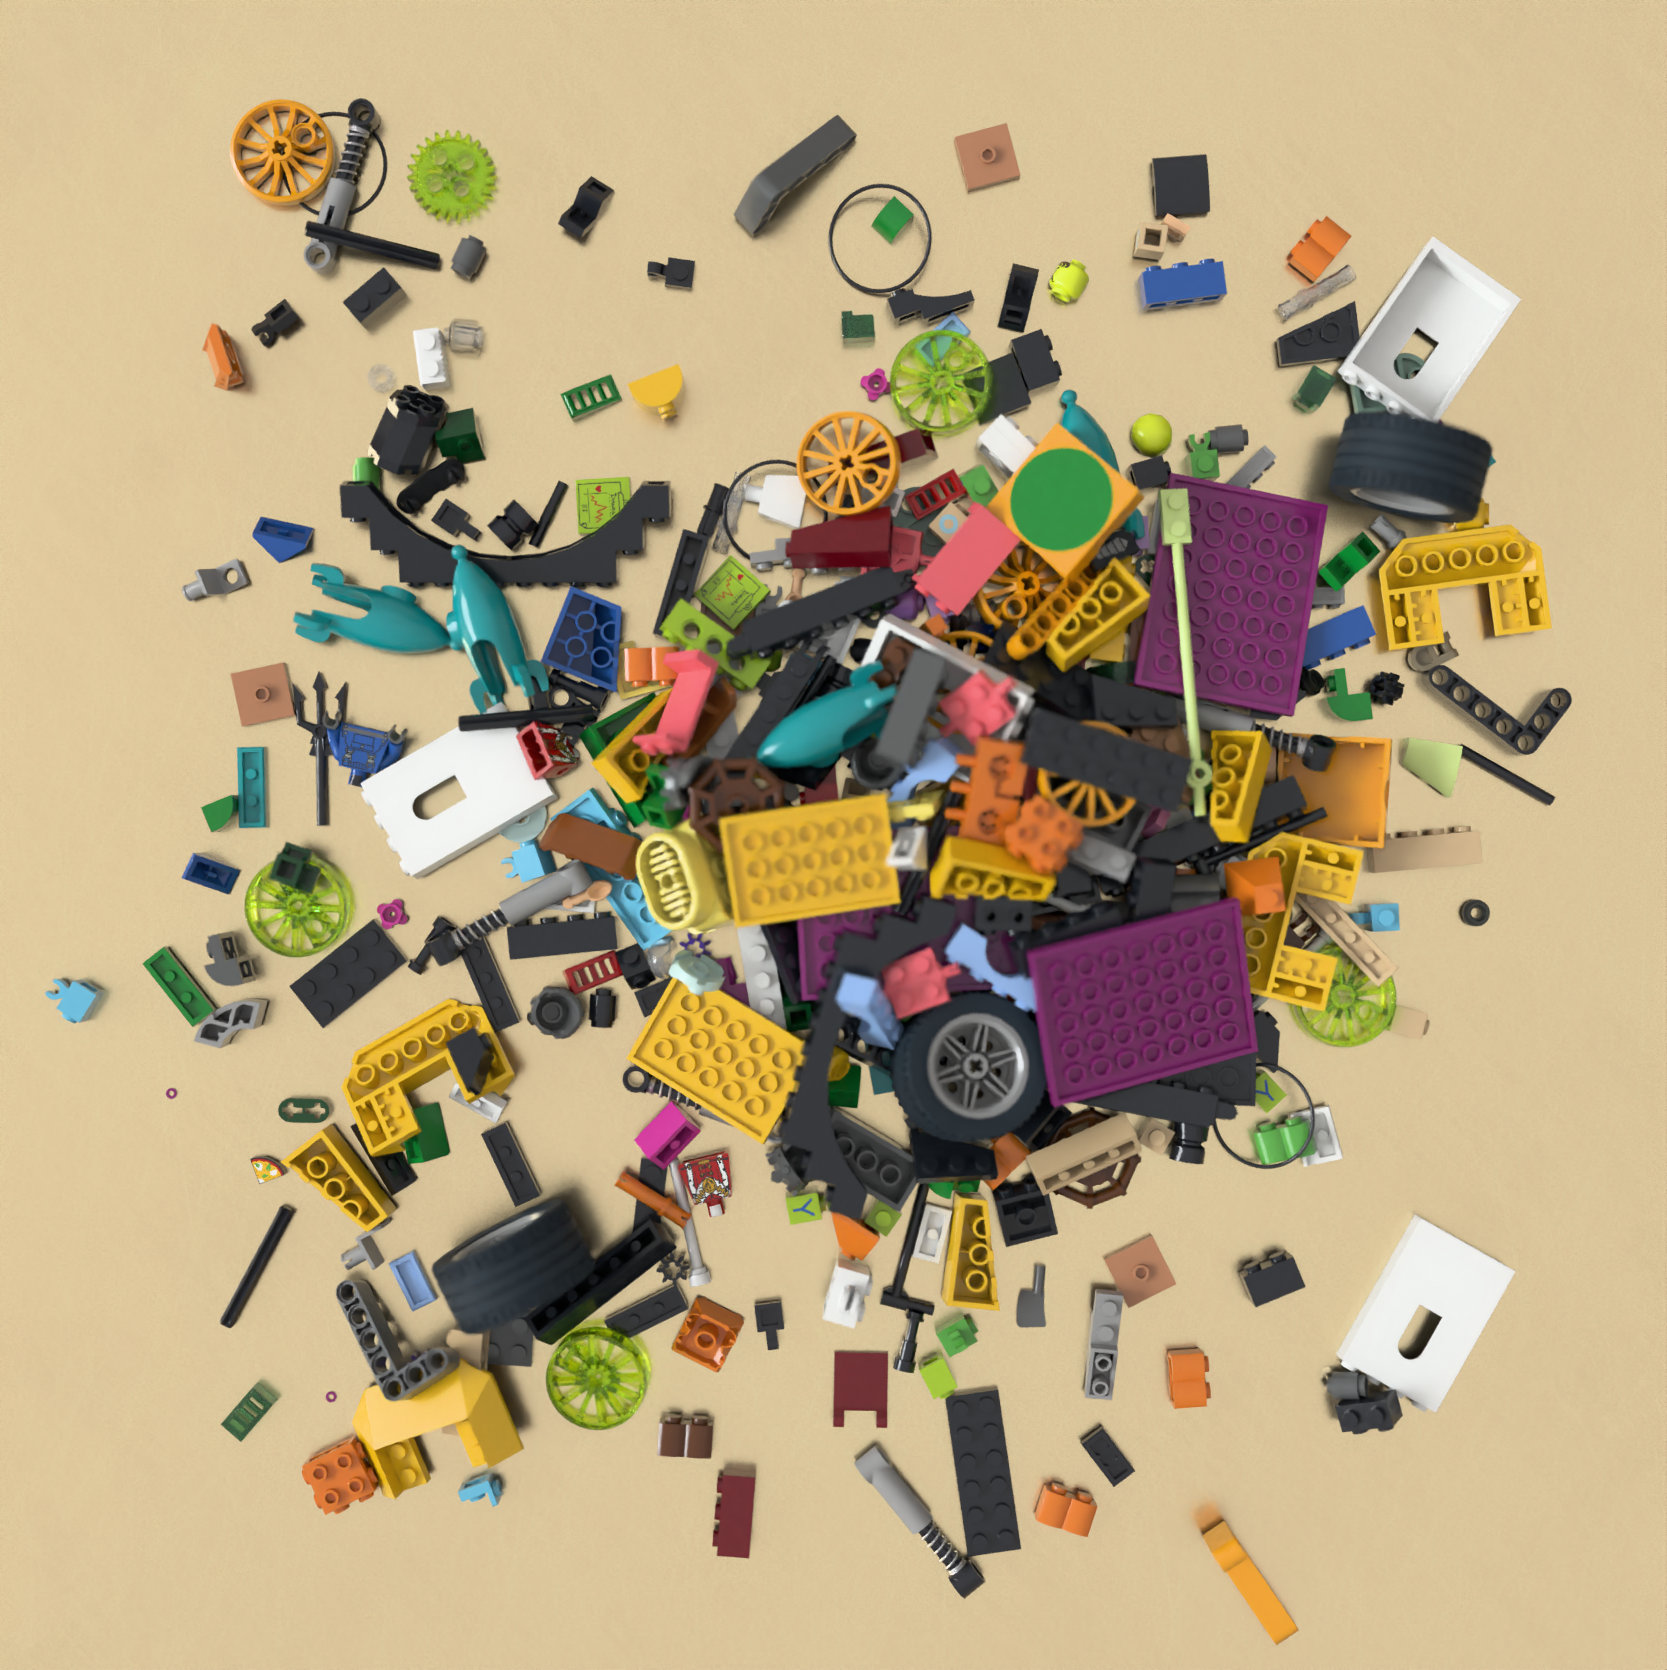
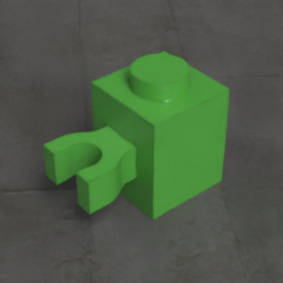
M1210 432L1203 434V444L1195 442V434L1189 435L1188 443L1193 452H1190L1185 457L1187 476L1215 481L1220 477L1217 449L1208 450Z
M963 1313L935 1328L936 1335L949 1357L957 1353L959 1354L978 1342L975 1333L979 1332L971 1317L966 1319Z

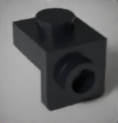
M638 943L615 952L624 979L631 990L644 988L656 980L645 951H643Z

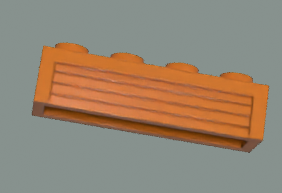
M937 614L924 622L918 629L939 639L945 635L944 631L948 626L944 623L941 615Z

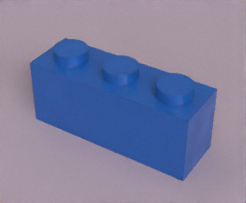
M1204 259L1199 261V264L1188 266V262L1173 264L1172 268L1162 269L1161 266H1151L1145 268V272H1142L1139 277L1143 310L1221 300L1227 294L1223 261L1215 262V259Z
M1364 605L1308 629L1302 664L1306 671L1321 665L1320 659L1329 656L1333 660L1346 654L1344 649L1354 645L1355 649L1371 643L1369 638L1376 635Z

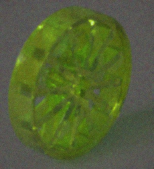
M932 330L914 337L900 350L892 366L890 389L896 408L910 424L929 433L950 434L965 429L982 415L991 398L993 374L986 354L972 339L956 331ZM937 337H951L952 341L944 355V364L942 366ZM928 339L931 342L935 369L916 348V345ZM959 341H963L964 343L969 345L972 348V350L969 353H967L965 349L957 345ZM912 351L930 374L901 364L906 355ZM955 352H961L964 355L963 363L959 366H952L950 364V357ZM978 355L983 365V370L956 375L965 371L970 364V360ZM899 371L927 380L897 387ZM947 376L945 378V381L948 383L947 386H940L937 389L938 383L936 379ZM985 377L983 393L956 384L964 380ZM927 389L904 408L899 397L900 393ZM953 390L981 399L972 413ZM948 395L966 415L965 419L955 424L951 422ZM932 396L924 421L920 422L910 415L912 411ZM941 398L945 426H931L930 422Z
M312 857L309 864L321 868L320 875L323 874L331 882L332 886L310 896L309 893L279 883L283 890L282 892L263 880V876L272 870L275 860L269 862L254 876L246 892L244 909L251 932L264 947L286 957H306L325 950L340 937L349 918V894L342 878L330 865L318 858ZM257 887L279 901L255 900ZM336 891L339 899V905L314 902ZM300 901L302 906L297 910L294 905ZM254 908L279 909L281 911L258 922ZM324 912L339 913L336 926L331 924L329 916ZM286 916L271 939L262 927ZM311 920L319 921L323 928L322 931L317 932L313 930L310 924ZM292 922L291 948L278 942ZM301 925L303 932L313 946L312 948H300ZM329 932L331 936L325 942H321L319 938Z
M1339 945L1331 946L1317 952L1323 955L1333 954L1335 958H1338L1336 963L1337 981L1334 978L1332 979L1327 1002L1330 1003L1325 1007V1011H1320L1309 1021L1304 1015L1302 1006L1292 1004L1293 1011L1301 1027L1315 1040L1332 1047H1357L1375 1039L1391 1021L1396 1007L1395 983L1391 976L1385 981L1386 987L1357 991L1371 979L1365 975L1354 983L1359 966L1353 961L1349 975L1345 980L1341 952L1344 951ZM1347 991L1346 997L1348 1001L1339 1002L1340 996L1338 992ZM1388 993L1387 1009L1377 1006L1372 1001L1361 1000L1359 997ZM1363 1005H1368L1372 1010V1016L1368 1020H1364L1360 1016V1007ZM1334 1010L1328 1031L1324 1036L1314 1029L1313 1026ZM1380 1013L1384 1015V1017L1379 1023V1025L1375 1028L1372 1025V1023H1374L1378 1019ZM1342 1014L1345 1020L1347 1041L1333 1039ZM1352 1017L1357 1023L1364 1025L1369 1032L1368 1035L1357 1040L1355 1039Z
M586 1327L567 1335L552 1353L546 1371V1388L555 1409L569 1422L590 1430L611 1429L626 1422L643 1403L649 1387L648 1365L641 1350L626 1335L606 1327ZM596 1339L605 1340L610 1343L602 1360L598 1356ZM588 1340V1347L576 1344L578 1341ZM615 1345L627 1353V1355L615 1363H608ZM568 1348L569 1351L563 1358L560 1354L564 1349ZM571 1356L578 1357L582 1364L574 1363ZM631 1361L634 1362L637 1372H617V1370ZM555 1366L575 1376L558 1377L555 1375ZM639 1382V1392H635L619 1383ZM580 1385L565 1396L560 1394L557 1387ZM585 1391H588L579 1412L568 1404ZM614 1393L634 1402V1404L629 1409L624 1408ZM593 1394L595 1396L597 1418L585 1415ZM604 1398L617 1414L616 1416L606 1417Z

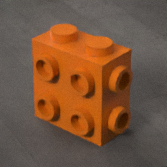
M1037 794L1032 801L1028 799L1020 810L1022 815L1016 823L1012 821L1008 825L1003 835L1006 836L1004 838L1005 846L1008 847L1006 851L1016 859L1024 858L1030 862L1029 866L1040 875L1046 873L1051 877L1055 871L1060 872L1068 861L1066 856L1072 848L1076 850L1085 837L1082 835L1083 824Z
M356 1436L307 1459L302 1465V1476L308 1485L311 1484L315 1492V1503L319 1509H323L325 1515L333 1511L335 1514H339L350 1507L349 1503L357 1499L360 1503L374 1496L373 1492L378 1487L377 1481L379 1479L375 1476L373 1466H370L366 1458L368 1455Z

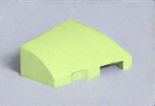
M1410 737L1405 738L1400 765L1408 771L1415 773L1423 782L1430 784L1441 792V795L1444 797H1451L1458 774L1463 746Z

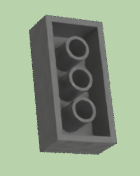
M915 648L875 751L877 762L906 773L910 766L915 767L920 755L919 740L925 741L930 728V721L927 719L929 715H935L938 703L940 702V695L937 693L939 689L944 691L949 679L950 669L946 668V659Z
M1048 776L1051 792L1071 781V779L1062 776ZM1038 786L1030 799L1031 801L1037 794L1041 796ZM1076 787L1055 798L1063 809L1067 807L1073 797ZM1105 791L1112 806L1117 810L1123 804L1124 799L1117 794ZM1085 793L1072 813L1073 816L1085 819L1086 814ZM1095 793L1094 819H1100L1107 816V813ZM1136 801L1129 811L1117 820L1101 826H1083V831H1085V835L1131 853L1153 808Z
M832 1106L829 1112L833 1132L844 1158L864 1184L868 1194L900 1212L916 1186L911 1151L837 1107Z

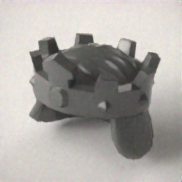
M867 738L864 740L860 747H856L850 759L852 774L855 780L860 785H863V787L871 788L872 790L885 789L892 786L900 778V775L903 774L901 770L876 761L875 751L880 741L879 738Z
M700 755L689 759L681 757L675 759L671 757L667 760L670 767L668 770H663L660 773V777L666 779V789L660 791L661 795L670 799V801L664 802L665 811L690 807L687 788L713 763L712 758L707 755ZM718 774L704 789L711 792L715 785L722 781Z
M547 986L543 988V991L538 996L532 998L530 1002L532 1005L531 1012L527 1013V1021L532 1026L535 1025L544 1035H553L555 1039L569 1038L580 1028L583 1022V1005H581L582 1002L579 997H575L576 995L569 991V989L563 986L562 988Z
M784 1144L779 1148L775 1147L773 1152L765 1155L770 1157L767 1159L768 1163L774 1167V1171L771 1172V1181L778 1184L784 1183L787 1185L786 1189L790 1193L794 1191L792 1195L796 1196L800 1190H805V1186L809 1182L816 1180L805 1177L803 1167H800L801 1157L806 1149Z

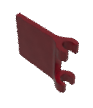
M834 1352L833 1427H844V1411H876V1428H887L888 1353Z

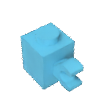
M535 839L520 843L521 849L511 852V857L504 858L501 861V864L510 863L513 866V871L506 874V878L519 875L523 883L555 872L556 868L550 851H542L538 848L539 843H536Z
M1398 903L1364 904L1365 912L1348 913L1356 924H1365L1366 931H1400Z
M58 978L54 979L53 983L59 986V993L56 994L51 990L45 993L52 1000L62 998L56 1009L63 1012L62 1017L72 1023L88 1021L104 995L102 991L82 979L75 980L68 986L64 980Z

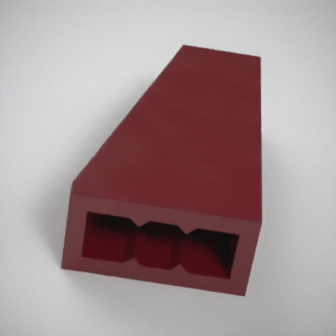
M917 428L895 436L901 455V470L938 458L930 431ZM885 440L873 444L867 448L865 454L886 448L888 445ZM890 454L865 463V465L875 464L883 469L890 470ZM847 460L845 463L849 466L848 468H853L854 466L851 460ZM875 469L871 470L867 474V480L876 478V476H878V473Z
M884 506L865 513L849 515L791 530V540L786 542V557L791 558L793 569L891 567L894 524L891 506Z

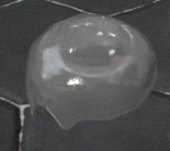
M672 936L654 941L647 951V963L650 970L655 976L664 980L673 978L669 974L673 962L670 958V953L676 950L677 945Z

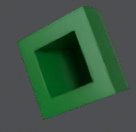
M894 196L877 215L872 223V227L886 241L892 244L913 222L914 214Z
M229 795L201 807L211 832H220L228 828L235 821L239 813L238 795Z

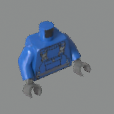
M326 711L322 722L327 727L328 742L334 758L339 761V766L351 768L349 785L362 787L360 783L366 780L367 772L377 774L393 765L400 758L403 739L408 734L407 729H404L400 735L395 730L396 724L393 725L389 732L341 722L340 726L341 712L337 711L335 719H331L328 716V711Z

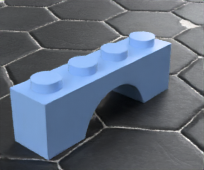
M943 735L936 741L932 738L922 750L925 753L920 761L917 760L915 767H909L907 778L905 780L900 778L890 791L894 794L889 800L886 798L887 802L912 800L915 797V791L919 782L925 780H936L945 783L961 766L955 763L956 755L967 754L948 738L943 737ZM908 817L903 822H890V829L912 827L917 818Z
M960 922L943 948L944 952L948 954L946 959L952 964L958 962L960 966L963 964L970 968L969 974L980 982H983L984 979L994 984L992 989L1003 997H1006L1007 994L1017 999L1015 1004L1026 1012H1029L1030 1009L1036 1012L1031 979L1025 980L1019 973L1004 974L994 970L986 959V938L963 922Z
M845 974L836 1000L844 1011L862 1018L858 1034L864 1043L894 1050L897 1041L901 1040L904 1027L900 1019H897L894 1009L879 984L874 980Z

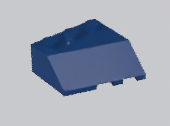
M571 586L541 663L617 693L622 607Z

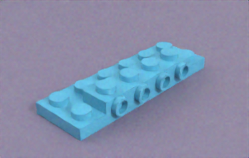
M594 788L586 791L550 818L553 821L558 814L566 813L635 837L642 842L640 836L635 832L631 833L625 825L627 824L625 815L619 810L615 811L614 808L608 809ZM583 862L594 881L606 880L611 882L612 890L606 899L643 951L672 931L661 926L651 915L638 874H636L633 880L627 881L617 873L610 874L604 869Z

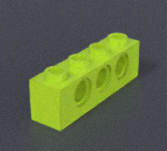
M683 599L677 602L659 628L663 631L662 636L673 644L680 643L686 647L685 651L700 649L718 661L719 665L715 674L718 676L724 674L731 679L729 683L741 692L744 689L748 692L752 690L771 663L767 659L759 660V658L751 661L750 657L746 656L740 659L742 662L741 670L732 669L729 665L730 659L726 656L728 640L734 639L735 636ZM685 626H694L698 632L697 637H687L684 633ZM715 641L720 647L719 654H711L707 650V642Z

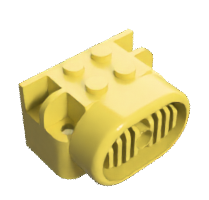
M690 819L676 824L672 830L665 829L663 832L655 833L646 838L637 853L636 869L649 911L661 926L670 930L688 929L693 934H708L735 923L724 852L722 854L716 852L717 849L694 829L691 830L688 825ZM711 822L706 825L721 837V828L717 824Z

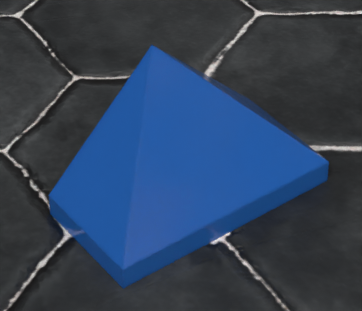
M260 517L252 537L278 563H281L306 548L313 534V528Z
M203 852L193 853L182 878L229 894L240 870Z

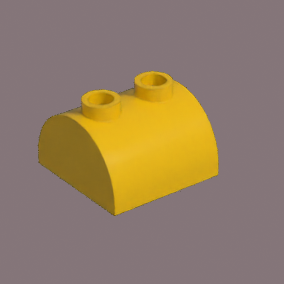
M679 364L628 383L636 404L646 413L661 415L662 420L677 414L676 409L680 406L685 396V382Z

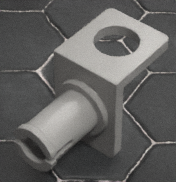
M234 559L215 569L196 570L195 574L198 580L184 585L182 592L188 601H194L202 595H225L246 585L248 580L239 559ZM230 568L236 570L238 575L237 581L234 584L226 580V572Z
M390 1219L379 1223L368 1232L364 1231L355 1238L359 1246L347 1253L341 1254L342 1263L352 1258L347 1264L343 1265L347 1270L366 1260L372 1270L384 1263V1259L371 1234L391 1222Z

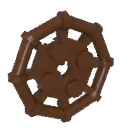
M753 755L751 758L712 759L713 763L692 785H688L687 791L689 792L690 823L688 825L691 830L694 829L715 847L718 853L722 854L724 852L722 835L719 837L706 826L707 824L714 822L720 827V817L766 811L765 797L773 795V809L784 808V787L786 786L784 780H779L758 761V757ZM746 769L744 777H727L725 770ZM754 772L768 784L767 787L761 789L751 780ZM718 774L722 781L717 783L711 792L704 789ZM701 798L709 800V814L701 816ZM734 799H740V802H745V807H741L740 812H735L733 807H729L730 803L734 802Z
M1089 1107L1087 1111L1069 1117L1051 1137L1046 1147L1059 1142L1063 1135L1066 1138L1072 1136L1068 1130L1086 1122L1087 1128L1095 1126V1122L1099 1124L1111 1117L1096 1111L1095 1108ZM1137 1153L1077 1180L1076 1182L1086 1186L1085 1194L1068 1187V1185L1053 1191L1055 1195L1060 1194L1085 1205L1087 1209H1093V1206L1121 1195L1124 1197L1127 1194L1126 1190L1138 1163H1141V1156ZM1119 1162L1126 1163L1121 1177L1117 1181L1112 1177ZM1106 1181H1109L1112 1185V1188L1094 1194L1093 1186L1101 1185Z

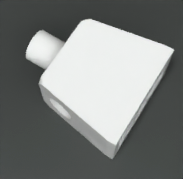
M766 475L763 487L747 485L745 500L760 503L759 516L795 530L801 526L807 494L802 488L798 476Z

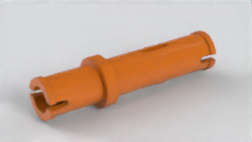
M625 1171L622 1172L619 1177L622 1180L618 1179L614 1186L619 1187L658 1212V1216L666 1217L682 1229L685 1227L687 1222L682 1218L688 1221L692 1215L691 1213L674 1204L671 1198L663 1197Z

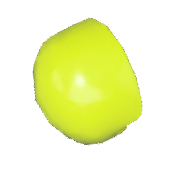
M1153 413L1143 415L1132 426V442L1141 455L1158 457L1165 454L1170 448L1172 428L1167 419L1162 415Z

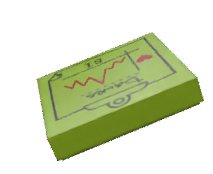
M630 477L575 480L578 534L585 535L598 530L624 507L631 498Z
M730 555L694 595L735 632L771 591Z

